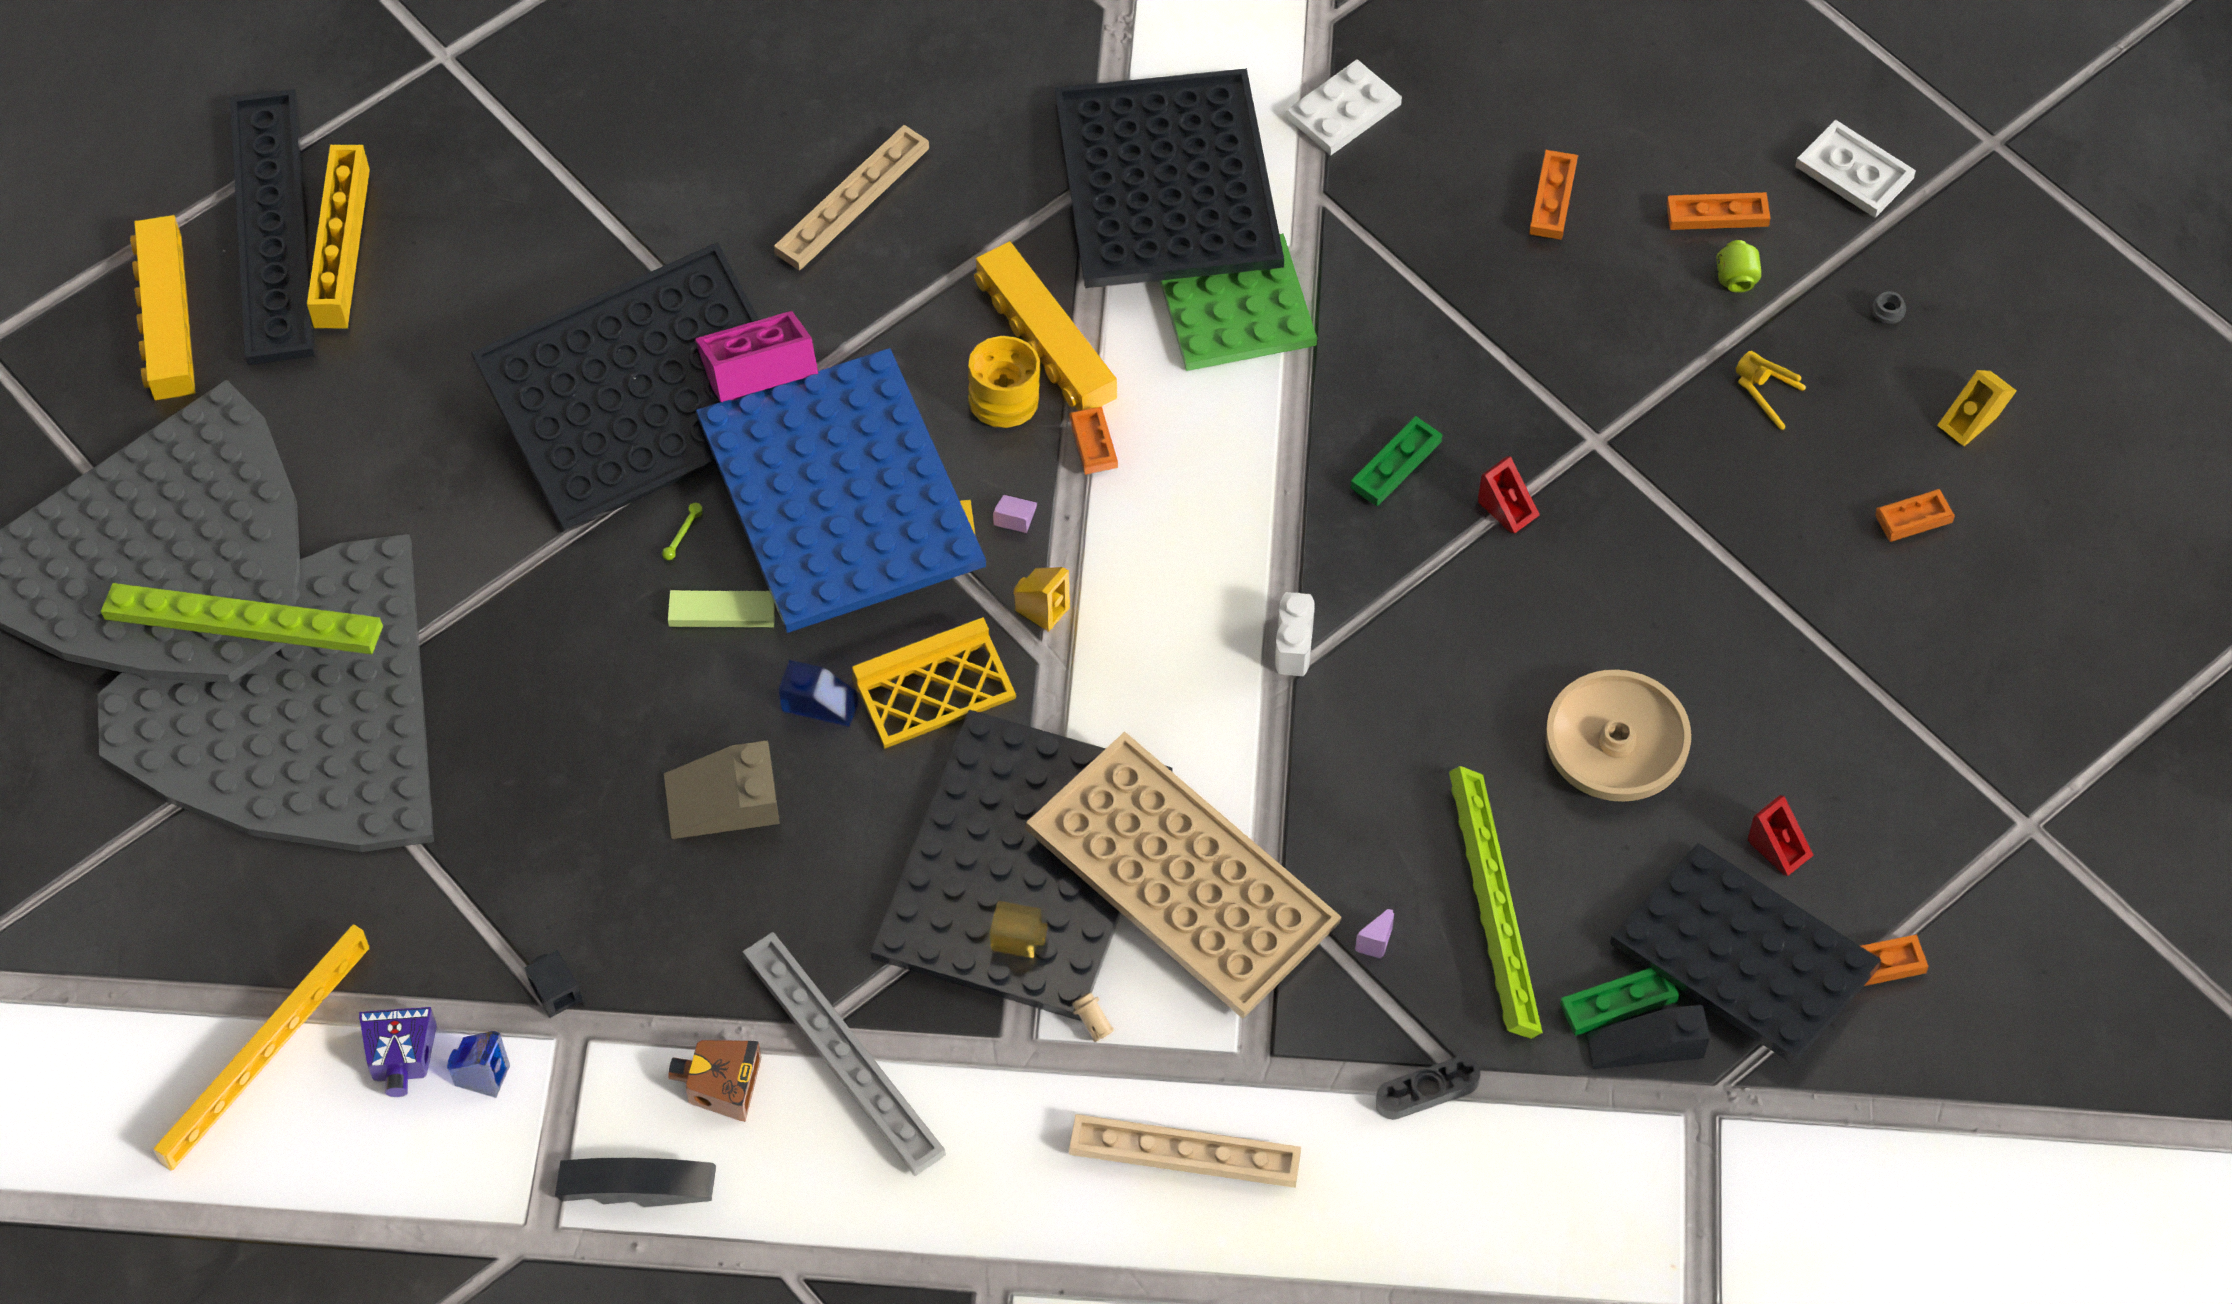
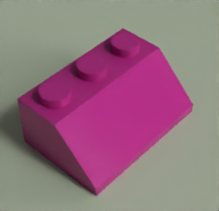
M793 311L695 338L709 382L720 402L737 400L744 395L803 379L813 374H819L812 338Z

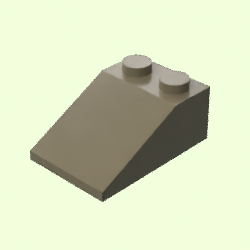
M768 740L732 745L664 773L672 839L780 824Z

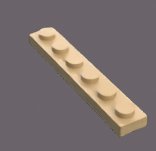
M903 125L774 245L775 255L800 271L929 150V141Z
M1075 1114L1069 1155L1296 1188L1301 1147Z

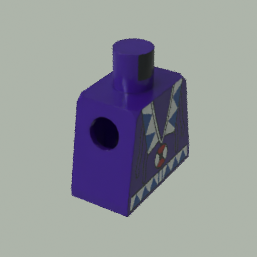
M431 1007L359 1012L366 1061L372 1079L377 1082L385 1081V1094L390 1097H403L407 1095L408 1079L424 1078L428 1073L437 1028Z

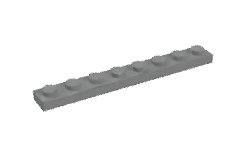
M772 932L744 950L743 956L746 962L912 1174L917 1176L946 1156L945 1148L776 934Z

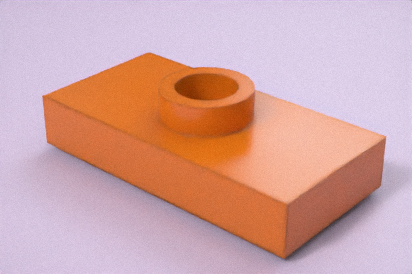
M1102 406L1069 413V422L1084 474L1118 468L1117 456Z
M1940 489L1879 507L1875 512V516L1889 542L1953 523L1955 517Z

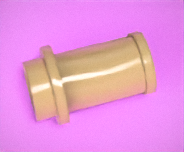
M1089 992L1075 1000L1072 1005L1075 1008L1073 1011L1074 1015L1078 1014L1095 1043L1111 1034L1114 1028L1110 1025L1097 1002L1100 1000L1098 996L1094 998L1092 993Z

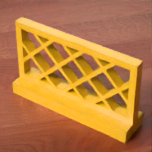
M984 617L852 666V681L857 692H860L884 749L966 718L969 710L982 712L1016 699V693L989 636V628ZM985 647L989 655L985 668L967 661L971 651ZM948 661L958 665L953 680L934 674L939 663ZM992 664L996 672L990 670ZM963 668L982 675L976 690L957 683ZM914 673L926 678L920 693L901 686L905 676ZM986 677L1001 682L1005 692L996 696H990L980 691ZM931 680L949 687L943 702L924 695ZM882 686L893 690L887 705H883L873 701L868 690ZM954 689L973 696L969 706L959 709L948 704ZM898 693L916 699L910 715L891 708ZM977 698L983 700V701H980V702L975 703L976 700H977ZM921 702L939 708L935 719L927 722L915 717ZM877 710L883 712L881 719ZM888 714L907 721L903 731L888 736L884 728Z

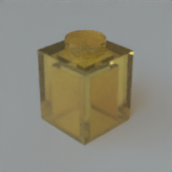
M998 901L990 929L991 950L1034 958L1037 945H1044L1047 934V924L1042 923L1041 908Z

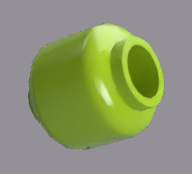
M1735 240L1729 242L1726 247L1718 252L1716 256L1718 278L1724 287H1727L1732 292H1746L1751 290L1760 280L1759 251L1754 246L1746 244L1742 240Z

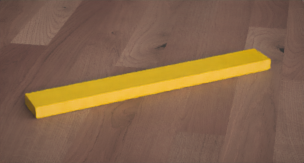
M353 924L153 1148L163 1166L170 1171L177 1167L369 950V945L362 929Z

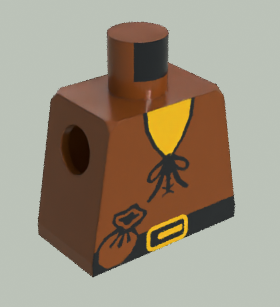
M701 1040L696 1045L693 1060L675 1057L671 1059L668 1078L669 1080L687 1082L686 1093L688 1102L692 1105L746 1122L762 1059L759 1041Z

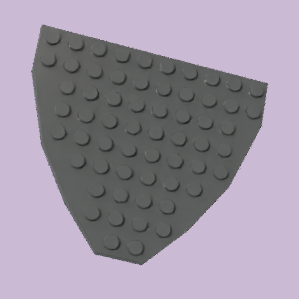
M225 380L0 529V629L66 661L147 678L232 683L286 646L288 643L104 620L101 613L112 583L296 607L301 574L298 506L265 417L228 380Z
M410 534L339 543L300 559L301 574L296 607L380 617L383 628L373 654L287 644L232 683L147 678L122 672L98 694L99 756L102 762L170 804L250 836L366 852L434 842L413 553Z

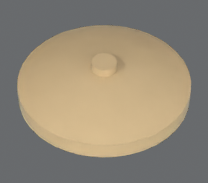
M1626 670L1597 671L1582 676L1570 683L1554 700L1546 725L1547 750L1558 772L1570 784L1582 792L1609 801L1640 800L1655 795L1667 788L1683 770L1691 745L1690 722L1684 707L1676 696L1658 681L1643 674Z

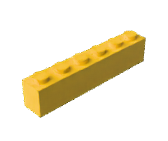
M330 145L307 307L314 328H348L370 171L363 145Z
M175 215L134 221L136 235H131L130 241L133 254L137 255L138 261L132 262L135 280L140 283V287L135 288L134 291L137 306L142 308V314H137V324L140 334H144V340L139 341L141 359L146 361V367L141 368L144 388L151 389L154 400L195 394L182 236Z
M1009 241L977 257V273L974 274V278L978 287L982 291L989 293L999 314L1004 313L1009 319L1013 333L1017 337L1022 336L1036 350L1049 380L1052 383H1058L1069 406H1075L1078 411L1101 407L1117 399V378L1013 244Z

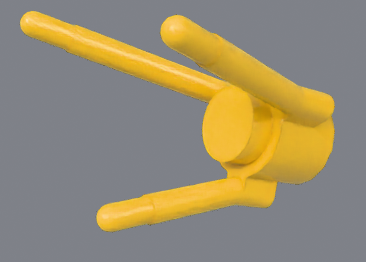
M1748 351L1740 359L1736 367V373L1742 376L1738 384L1747 389L1780 430H1784V423L1753 384L1758 383L1762 385L1772 375L1786 384L1804 391L1805 385L1799 382L1801 376L1762 358L1753 351Z

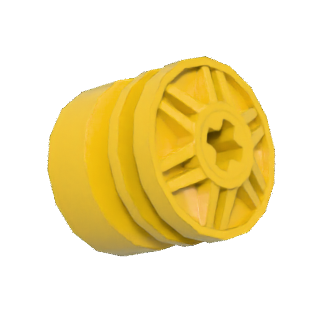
M1009 336L988 338L978 344L970 354L968 365V403L972 413L981 422L993 427L1008 428L1018 426L1031 419L1038 409L1040 359L1036 350L1028 342Z

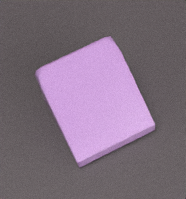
M1003 495L993 512L994 525L1027 533L1037 503Z
M1387 909L1357 934L1355 947L1357 952L1380 959L1384 956L1393 929V910Z

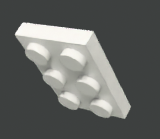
M1355 60L1288 108L1286 118L1331 156L1399 107L1402 96L1359 60Z
M1837 120L1797 158L1795 165L1796 168L1874 218L1914 179L1916 172L1913 168Z

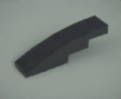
M635 1157L560 1160L555 1196L562 1202L597 1199L603 1205L637 1201L643 1207L712 1201L716 1165L711 1162Z

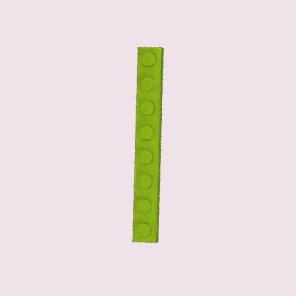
M112 583L101 609L104 620L364 654H373L383 628L380 617Z
M1458 766L1449 772L1452 783L1451 791L1457 805L1459 826L1463 832L1466 845V857L1470 863L1474 880L1473 889L1477 895L1481 911L1480 920L1485 929L1488 954L1493 964L1496 978L1495 986L1499 992L1503 1009V1021L1507 1026V1031L1532 1039L1543 1032L1484 777L1480 773Z

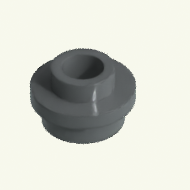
M1883 292L1873 301L1872 313L1876 319L1883 323H1897L1905 316L1906 305L1903 298L1896 292Z

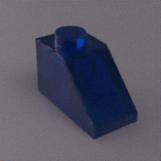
M792 660L788 662L779 687L783 712L849 727L860 700V693L825 668Z
M495 1031L463 1037L459 1048L452 1050L447 1063V1069L450 1072L454 1086L497 1098L510 1068V1062L501 1035Z

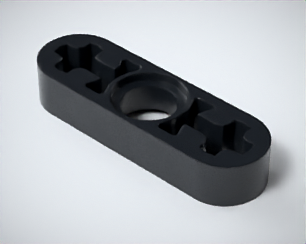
M1460 1056L1387 1081L1377 1091V1111L1383 1117L1395 1120L1468 1095L1478 1087L1480 1067L1473 1059ZM1457 1070H1462L1464 1074L1471 1073L1469 1081L1464 1082L1461 1077L1456 1078ZM1431 1080L1437 1084L1439 1091L1432 1096H1426L1419 1092L1417 1085L1421 1081ZM1450 1080L1449 1089H1446L1445 1081ZM1407 1087H1410L1411 1096L1410 1094L1406 1095ZM1392 1094L1394 1098H1400L1399 1106H1394L1392 1102H1386L1387 1095Z

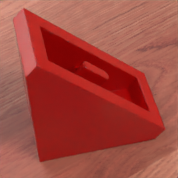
M1510 456L1505 457L1481 475L1478 503L1510 533L1515 534L1540 515Z
M1779 795L1754 815L1747 841L1783 875L1789 876L1814 856L1785 796Z

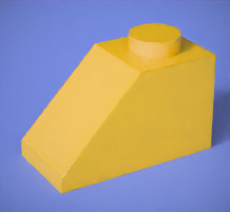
M1977 370L1937 426L1960 444L1966 446L1999 416L2016 393V390L1992 371Z
M1064 567L1035 568L1027 578H1021L1013 592L1015 596V611L1049 632L1070 608L1069 570Z

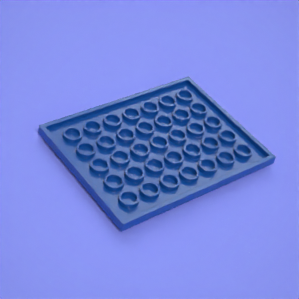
M890 348L818 371L819 374H813L803 379L744 395L737 400H727L696 410L704 435L787 633L986 567V558Z

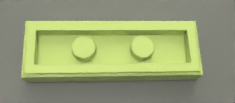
M670 590L668 624L669 627H774L776 605L770 591Z

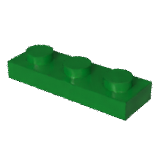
M1415 416L1351 480L1350 488L1377 507L1442 442V434Z
M1649 968L1561 998L1560 1006L1574 1036L1677 1002L1679 994L1675 985L1663 976L1662 978L1659 977L1656 971Z

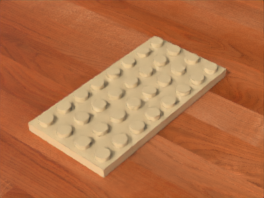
M1125 731L1026 822L1025 829L1242 1019L1340 923L1342 918Z

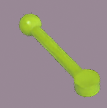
M690 504L688 517L670 546L662 551V556L665 560H673L675 558V549L691 523L703 513L701 504Z

